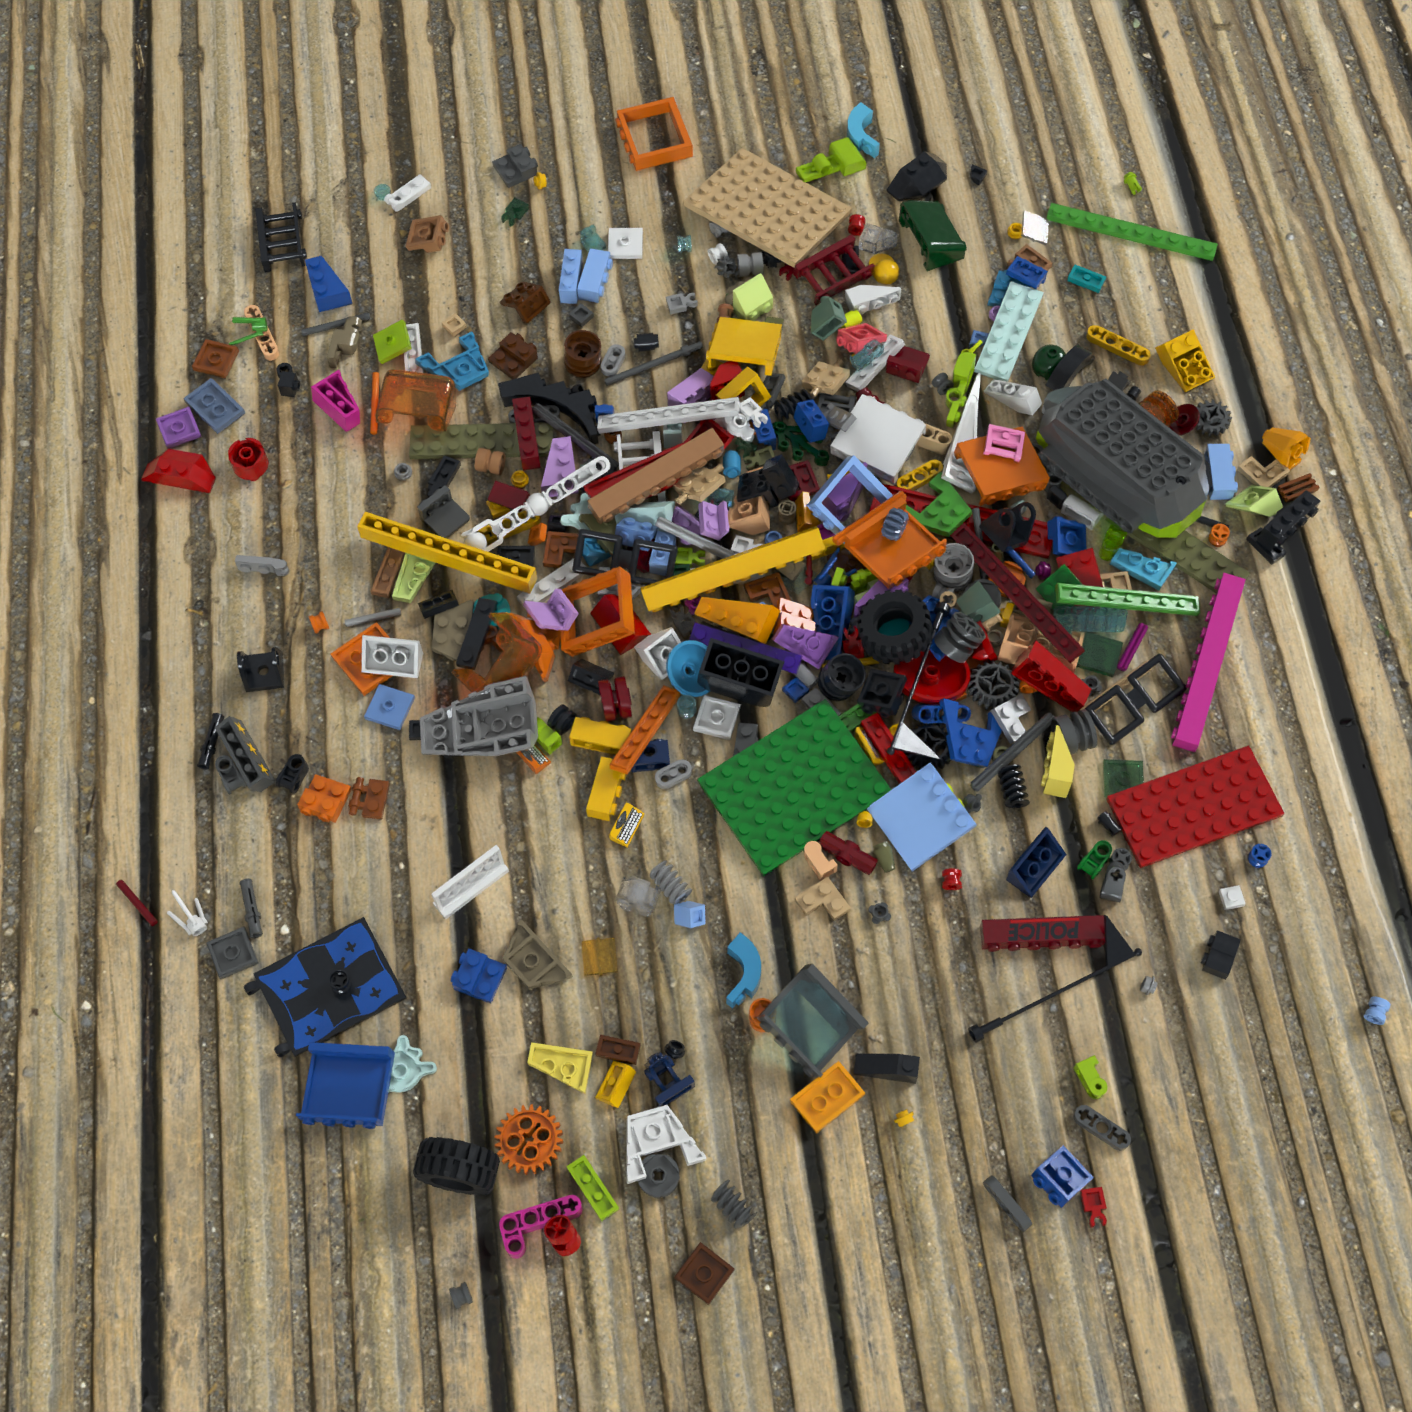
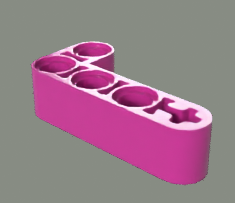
M568 1195L504 1215L500 1219L499 1226L508 1255L514 1259L523 1257L526 1252L523 1234L543 1229L547 1221L551 1219L546 1216L549 1209H556L557 1215H562L559 1206H563L565 1213L563 1215L567 1216L569 1220L579 1217L583 1211L580 1199L575 1195ZM570 1203H574V1211H571ZM529 1215H535L537 1218L533 1224L525 1222ZM509 1221L516 1223L515 1228L511 1231L505 1230V1225ZM514 1242L521 1244V1248L517 1252L510 1251V1246Z

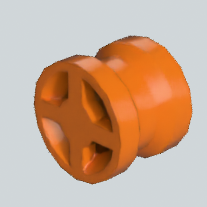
M1224 524L1214 525L1208 537L1210 544L1216 547L1225 545L1230 534L1229 528Z
M323 611L319 612L316 616H308L315 634L319 633L322 629H330Z

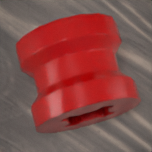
M860 214L851 215L849 217L848 232L854 236L862 235L865 231V217Z
M949 868L942 871V877L944 878L942 882L943 889L959 890L962 888V882L960 881L962 877L961 870Z

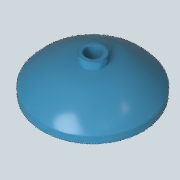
M694 640L681 642L670 651L667 658L666 671L669 681L678 692L685 696L700 697L710 692L697 683L699 671L708 647L701 642Z

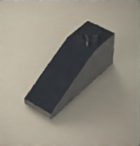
M856 1053L853 1075L916 1084L920 1057L904 1054Z

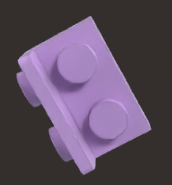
M705 501L698 504L700 535L719 541L729 532L730 528L727 502L722 501L718 506Z

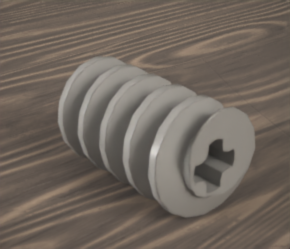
M665 860L651 870L650 878L655 879L654 883L659 885L661 891H664L665 897H669L670 903L678 904L690 895L692 889L685 890L688 884L686 882L680 884L683 877L675 878L678 871L671 872L673 865L666 866L667 861Z

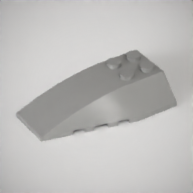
M526 676L489 684L479 692L475 691L468 694L469 697L463 700H456L446 708L441 707L420 718L421 753L423 755L500 756L531 749L538 739L536 702Z

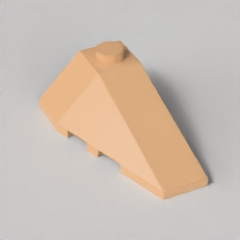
M763 466L750 471H746V473L760 470L761 468H763ZM764 495L738 502L737 496H735L733 500L735 504L728 511V523L731 529L750 535L770 530L768 501L764 499Z

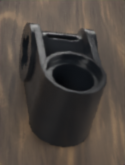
M294 754L289 757L276 779L275 785L277 787L289 789L293 794L299 790L303 779L309 771V766L302 755ZM302 763L299 768H294L296 764Z

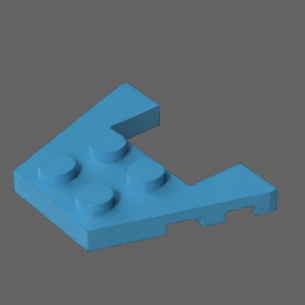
M472 331L459 337V343L466 351L439 364L429 352L415 359L416 365L459 391L489 376L488 368L479 351L478 343L475 341Z

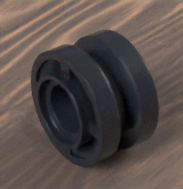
M562 704L552 712L547 725L551 729H555L559 735H563L573 726L577 714L572 710L569 711V708Z

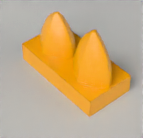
M802 491L795 500L797 532L821 524L815 516L811 515L813 512L806 506L811 500L808 492Z

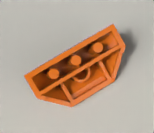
M508 613L509 620L544 683L547 682L555 660L553 650L556 648L551 639L547 641L544 636L547 633L546 630L539 628L532 618Z

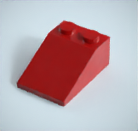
M1093 547L1056 558L1058 568L1065 564L1083 585L1103 587ZM1074 605L1070 608V613L1073 616L1102 607Z

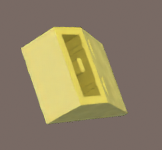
M1056 725L1055 731L1050 732L1049 740L1047 741V756L1044 760L1043 769L1045 770L1044 775H1042L1041 786L1044 787L1043 794L1066 798L1072 784L1075 764L1060 726Z

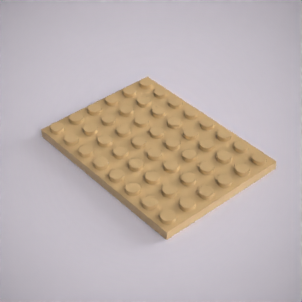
M741 148L684 200L685 207L792 267L803 261L852 211L850 206L803 182L744 148Z

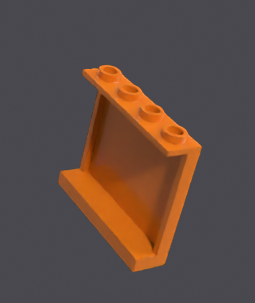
M1023 426L1014 428V430L1025 432ZM1026 432L1020 462L993 454H983L986 436L960 442L956 445L954 456L956 459L962 458L981 495L980 506L985 504L991 505L1000 500H1009L1019 495L1024 496L1034 491H1042L1046 488L1050 479ZM992 444V446H991V447L1000 448V449H1004V450H1009V451H1013V452L1016 451V449H1011V448H1007V447H1002V446H998V445H994V444Z
M900 498L845 535L844 547L889 590L894 586H899L905 578L913 576L918 569L923 566L926 567L934 558L942 556L946 551L947 539L939 541L906 510L907 502L903 498ZM892 508L904 510V512L908 513L909 517L906 529L897 541L882 536L881 531L884 520Z

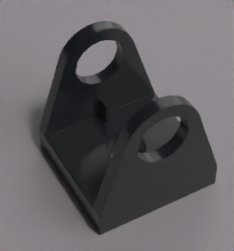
M1029 502L1020 503L1013 509L1003 508L982 521L979 528L1002 552H1006L1026 545L1036 518V510ZM1023 506L1028 507L1031 512L1029 520H1025L1021 516Z
M272 647L269 653L247 655L243 651L237 652V665L246 692L284 688L283 653L280 649ZM264 668L269 669L267 674H259L260 670Z

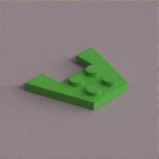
M940 471L929 482V487L940 493V495L921 513H918L908 505H906V510L930 532L949 537L972 515V510L948 481L941 478L942 473Z

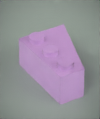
M571 436L552 439L541 484V491L544 492L547 488L575 471ZM566 480L564 486L567 490H571L573 483L570 480ZM555 490L549 491V497L558 496ZM576 490L571 494H577L579 492L578 490Z

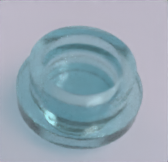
M380 184L375 187L374 194L379 200H384L387 194H391V190L388 185Z

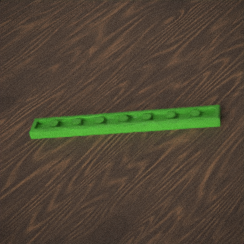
M1057 583L1055 585L1057 603L1192 616L1200 614L1198 596Z

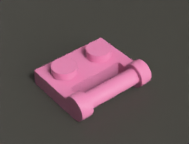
M989 424L983 454H993L1020 462L1025 432ZM992 444H994V445H998V446H1002V447H1007V448H1011V449H1016V451L1013 452V451L1004 450V449H1000V448H995V447H991V446H992Z

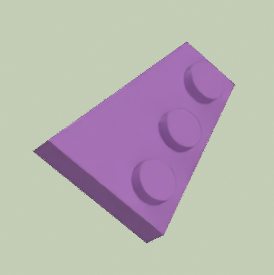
M781 624L772 640L788 651L802 655L804 661L819 669L839 637Z

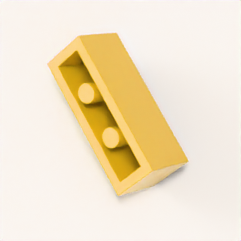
M575 717L569 739L572 746L616 755L632 730L625 725L616 726L606 721H593L588 717Z
M601 756L586 807L587 817L610 821L611 816L616 814L617 804L615 802L621 796L622 786L620 785L621 781L626 779V774L610 769L609 764L613 760L611 758Z

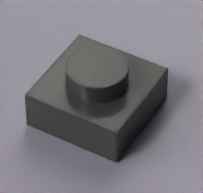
M579 304L569 313V318L581 327L594 317L593 312L582 304Z

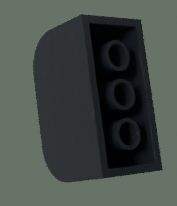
M710 638L697 683L711 692L754 706L768 707L771 704L784 661Z

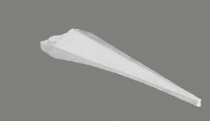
M980 373L976 375L946 454L941 476L942 479L971 494L975 491L976 485L962 458H955L954 451L957 443L977 438Z

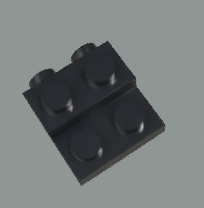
M871 669L857 700L862 711L867 714H872L873 711L878 712L886 718H889L890 715L896 716L903 700L900 695L906 684L907 677L902 674Z

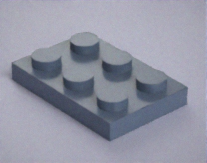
M212 378L183 398L185 403L217 434L245 414L244 409Z

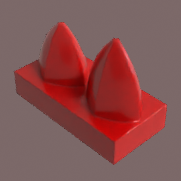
M981 621L976 622L983 629L986 638L975 649L972 658L976 660H998Z

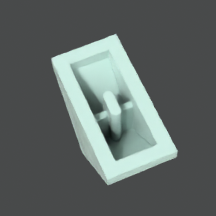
M682 423L664 425V448H671L682 443Z

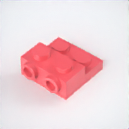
M864 323L838 329L836 341L838 346H844L849 352H854L856 355H864V353L872 351V345L886 342L887 334Z

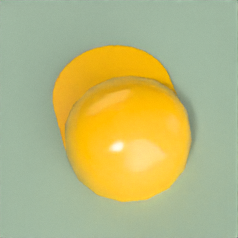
M881 253L870 258L869 265L872 263L875 265L873 277L877 282L887 285L894 283L898 279L899 266L891 256Z

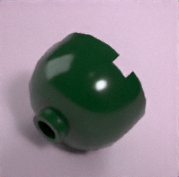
M1053 344L1039 348L1033 357V372L1036 376L1044 377L1048 381L1052 372L1066 353L1061 347Z

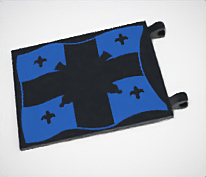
M364 917L253 973L256 981L244 985V989L249 996L261 989L287 1041L275 1046L274 1050L278 1057H283L290 1051L296 1057L308 1051L309 1042L323 1043L407 998ZM342 969L348 973L352 987L347 994L337 995L333 992L328 978L334 970Z

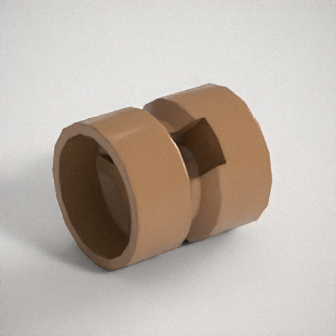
M479 448L475 457V470L485 473L489 470L492 474L502 475L506 462L505 452L493 451L491 453L490 449Z

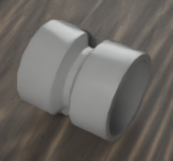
M762 252L751 253L750 256L748 254H737L739 277L749 276L750 272L753 275L764 274Z

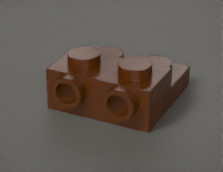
M512 332L499 342L500 347L488 357L489 363L511 379L518 378L538 359L536 346L531 342L527 344L519 333L515 335Z

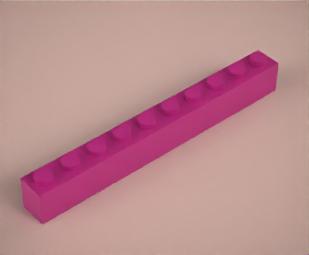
M1223 573L1221 579L1217 578L1214 589L1217 592L1216 595H1212L1209 603L1212 609L1207 611L1205 622H1208L1207 627H1203L1200 638H1203L1202 644L1198 643L1195 654L1198 655V658L1193 660L1190 671H1193V675L1188 677L1185 686L1189 689L1187 694H1183L1181 704L1184 706L1182 711H1178L1176 721L1179 723L1178 727L1173 728L1171 738L1174 739L1172 746L1194 753L1199 746L1246 579Z

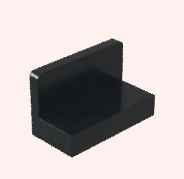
M580 659L572 665L568 681L600 695L598 681L611 679L614 676V672Z

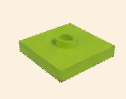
M403 320L373 334L378 359L381 364L412 349L406 323Z

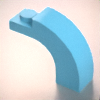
M860 102L849 114L847 137L851 139L859 152L863 150L866 154L875 158L879 155L880 143L864 132V129L872 123L873 110Z

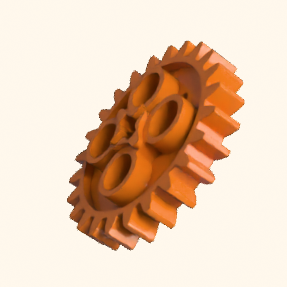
M533 1104L530 1105L529 1110H526L525 1106L522 1105L520 1112L514 1108L513 1116L506 1113L507 1121L500 1120L503 1127L496 1128L501 1134L494 1136L495 1140L500 1141L495 1144V1148L501 1149L497 1155L498 1157L504 1156L502 1163L506 1164L509 1162L508 1168L510 1170L516 1166V1173L524 1169V1173L527 1175L529 1169H532L533 1173L536 1174L538 1167L545 1171L544 1164L552 1166L551 1158L558 1159L555 1152L562 1151L558 1144H563L564 1141L558 1137L563 1135V1131L557 1130L561 1125L559 1122L554 1123L556 1120L555 1115L549 1117L550 1112L548 1109L542 1113L541 1106L535 1111ZM525 1121L532 1122L531 1127L528 1129L521 1128V1125ZM537 1124H541V1126L538 1127L535 1131ZM541 1133H549V1137L546 1140L541 1141L538 1139ZM532 1136L533 1141H528L526 1143L525 1138H530ZM517 1138L520 1140L517 1146H509V1142L512 1139ZM536 1150L537 1154L534 1158H527V1152Z

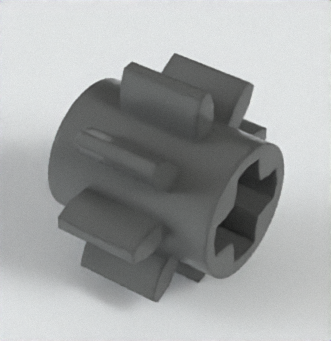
M724 255L723 259H717L718 263L715 268L719 271L718 275H723L725 278H729V274L735 275V270L738 266L735 265L734 258Z

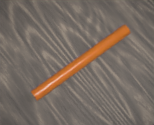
M378 372L372 373L370 434L376 435L378 429Z

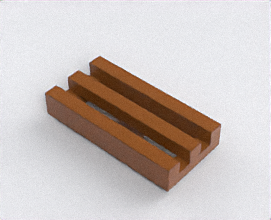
M1309 473L1279 485L1277 490L1285 502L1288 503L1298 498L1304 491L1307 490L1313 493L1318 491L1320 487L1318 484H1315V479H1312V475ZM1307 486H1311L1310 488H1307V489H1305V490H1302V491H1300V492H1297V493H1295V494H1292V495H1290V496H1287V494H1290V493H1292V492L1299 491V490H1301L1302 488H1305V487H1307Z

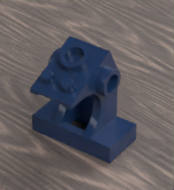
M660 1052L647 1058L648 1062L644 1064L646 1067L644 1073L649 1081L654 1080L661 1091V1094L655 1097L658 1107L670 1104L695 1087V1081L691 1075L682 1080L676 1075L672 1069L675 1064L669 1055ZM668 1071L673 1081L664 1086L658 1076Z

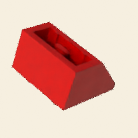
M728 361L719 365L710 383L711 401L719 400L716 394L742 372L738 362ZM745 390L742 391L737 397L741 398L742 396H745Z

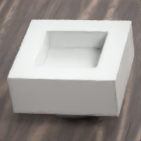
M1240 885L1219 890L1224 910L1245 906L1246 903Z

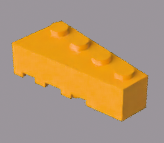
M701 597L694 614L705 621L756 642L766 644L781 610L767 604Z

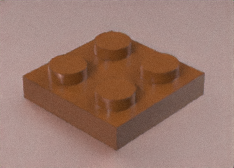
M205 339L192 365L193 371L226 379L239 353L238 347Z

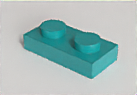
M1074 265L1067 281L1099 293L1106 281V276Z

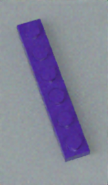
M694 623L689 639L708 646L710 638L784 661L782 670L793 674L798 673L803 657L802 655L698 623Z

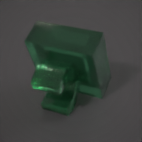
M737 437L734 443L738 445L735 449L738 454L742 449L744 450L742 458L749 456L750 452H755L758 448L756 444L744 441L741 437Z

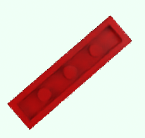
M878 712L861 721L862 728L899 784L916 773L903 751L895 750L893 755L887 753V749L891 746L894 737Z

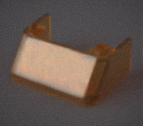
M508 612L490 613L488 615L501 628L496 635V642L503 651L486 677L483 678L480 674H476L473 670L466 668L453 669L451 672L472 693L482 691L489 684L523 676L527 677L542 654L541 644Z

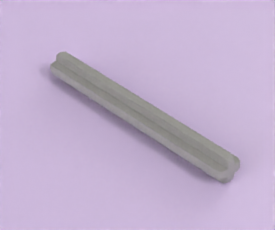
M659 517L655 523L656 527L722 559L737 554L663 517Z

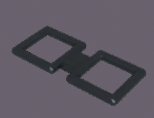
M580 529L578 532L572 568L574 573L596 576L599 573L607 572L580 566L585 537L615 542L610 570L619 566L623 569H628L631 583L647 586L659 581L635 576L640 547L670 552L665 579L672 577L674 574L678 552L677 546L635 539L633 549L627 550L621 549L623 538L619 535Z
M1157 654L1127 677L1134 688L1130 692L1125 694L1119 685H1115L1085 708L1091 715L1094 725L1110 745L1117 743L1144 722V717L1138 711L1143 705L1146 704L1153 713H1157L1186 691V685L1162 654ZM1159 663L1177 688L1155 704L1137 679ZM1117 695L1135 719L1112 735L1094 710Z

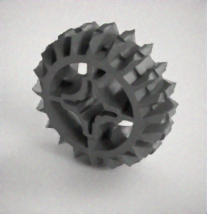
M994 660L991 661V664L985 661L983 666L978 664L977 668L971 672L972 675H970L968 684L969 695L973 696V701L978 700L979 706L984 704L985 709H988L989 706L994 709L1018 695V688L1020 686L1018 678L1011 674L1012 670H1008V664L1002 666L1001 661L998 664H995ZM994 681H996V686H994L993 690H991L992 684L994 683Z

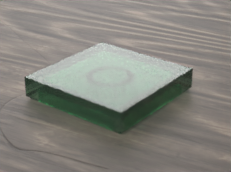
M1086 632L1082 645L1085 652L1079 656L1076 667L1113 677L1123 642Z
M1104 759V797L1144 783L1143 761Z

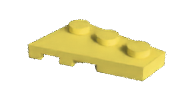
M531 1042L527 1063L537 1070L586 1094L593 1052Z

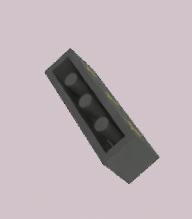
M229 716L215 727L249 789L262 792L276 782L241 720Z

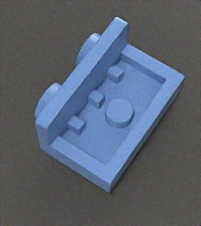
M627 517L623 518L616 525L615 535L623 538V545L633 547L635 539L651 541L657 535L658 527L653 526L649 522L642 523L635 521L634 518ZM640 547L641 550H649V548Z

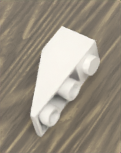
M859 285L845 290L844 301L850 311L857 310L860 314H864L867 311L879 309L884 305L899 301L901 288Z
M993 379L984 390V393L1023 414L1033 415L1042 404L1036 387Z

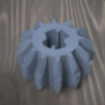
M899 508L889 510L881 530L882 536L890 540H899L906 529L909 519L908 513Z

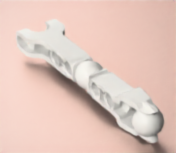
M604 456L597 457L547 488L545 492L531 494L523 505L516 507L497 520H484L472 529L463 532L460 537L464 538L465 545L489 552L503 543V537L507 533L528 521L530 517L544 515L549 507L552 506V503L560 501L606 473L610 469L609 460ZM596 463L601 465V470L596 468ZM566 480H570L573 483L571 490L565 488L564 483ZM550 490H555L558 493L556 500H552L549 497ZM519 509H524L527 512L525 519L518 517L517 512ZM505 518L511 521L509 529H505L502 526V520ZM486 525L491 526L492 532L497 535V541L487 546L486 537L478 532L479 529Z

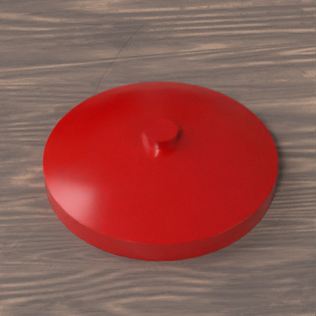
M929 650L912 699L924 704L940 705L939 702L943 698L952 701L960 698L967 690L970 681V669L967 662H956L947 655L939 662ZM922 651L918 658L915 659L913 657L910 662H900L899 665H894L893 673L902 674L907 677L902 691L907 696L910 694L924 655Z

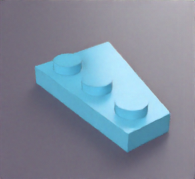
M1119 548L1112 558L1110 565L1123 572L1128 571V575L1159 591L1174 570L1177 562L1170 561V563L1160 561L1161 558L1154 557L1151 559L1143 557L1141 553Z

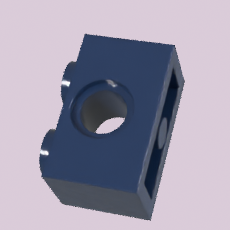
M654 739L650 741L632 767V772L660 770L669 765L668 740ZM648 752L654 753L652 756H646L645 754Z

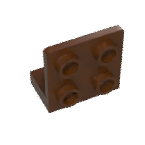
M527 282L518 283L516 288L505 294L500 301L502 306L515 308L523 323L530 322L551 303L541 285Z

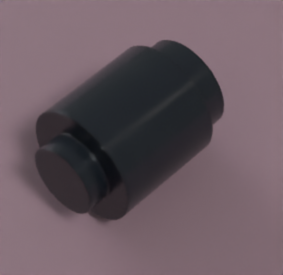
M653 332L636 334L637 338H633L634 348H638V352L659 348L658 334H653Z

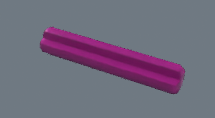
M1138 624L1117 664V669L1123 672L1127 670L1147 632L1148 626L1146 624Z

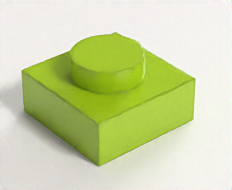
M836 568L831 583L832 586H845L848 576L844 569Z

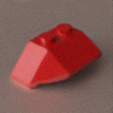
M167 449L147 464L141 479L145 482L211 493L216 477L203 455Z

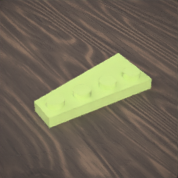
M405 553L393 591V600L411 603L434 567L435 562Z

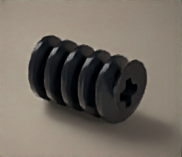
M801 389L799 392H794L793 395L789 394L787 398L782 397L781 400H775L774 411L777 419L783 422V416L786 420H789V414L794 417L797 403L812 399L805 389Z
M1008 765L998 771L999 783L1002 785V796L1005 799L1004 804L1008 808H1021L1030 804L1029 800H1023L1028 797V793L1023 792L1027 788L1025 785H1022L1025 779L1020 778L1023 776V772L1017 771L1021 768L1020 765Z

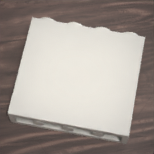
M862 394L851 411L857 419L846 432L842 430L838 432L830 445L831 454L843 460L854 455L862 464L864 462L868 464L867 469L873 475L895 484L898 479V473L921 435H925L926 424L920 419L909 417L903 411L893 409L889 404L878 402L872 396Z

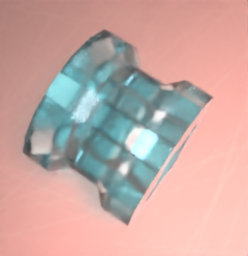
M677 235L678 253L683 251L692 252L691 235L686 237Z
M683 695L678 699V714L683 718H691L696 714V700L694 697Z

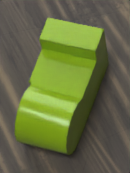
M537 717V742L550 755L562 745L561 736L547 726L541 718Z
M1095 1055L1076 1063L1073 1069L1088 1096L1092 1099H1100L1106 1093L1108 1086L1106 1081L1100 1078L1095 1068L1099 1063Z

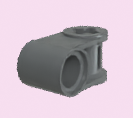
M223 755L217 758L215 767L229 795L232 794L233 790L241 786H247L229 756ZM230 764L227 769H222L224 765Z
M1114 861L1108 865L1100 891L1101 899L1121 902L1126 878L1125 868L1122 863ZM1116 870H1119L1120 873H1117V876H1114L1113 873H1115Z

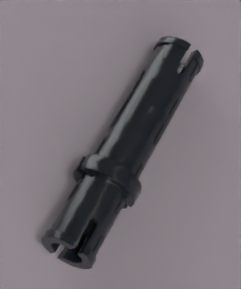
M220 713L212 714L204 744L201 745V754L197 763V767L201 769H209L212 756L216 752L215 746L219 734L215 727L224 720V716Z

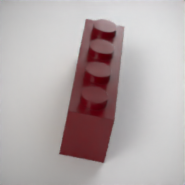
M530 396L512 399L523 471L539 469L541 466Z

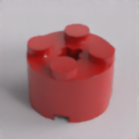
M245 438L246 440L242 441L237 440L228 450L229 461L233 471L242 479L256 481L266 472L269 465L262 444L254 438Z

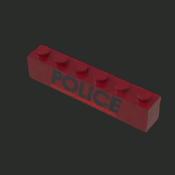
M1104 915L982 920L980 924L982 950L988 949L989 952H996L1000 949L1017 951L1020 948L1038 950L1041 947H1049V949L1054 950L1069 946L1071 949H1077L1081 946L1098 948L1105 943Z

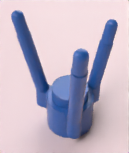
M840 548L835 550L822 571L813 580L817 585L832 586L831 580L833 578L828 574V571L838 559L837 554ZM852 569L846 575L849 577L856 572V569Z

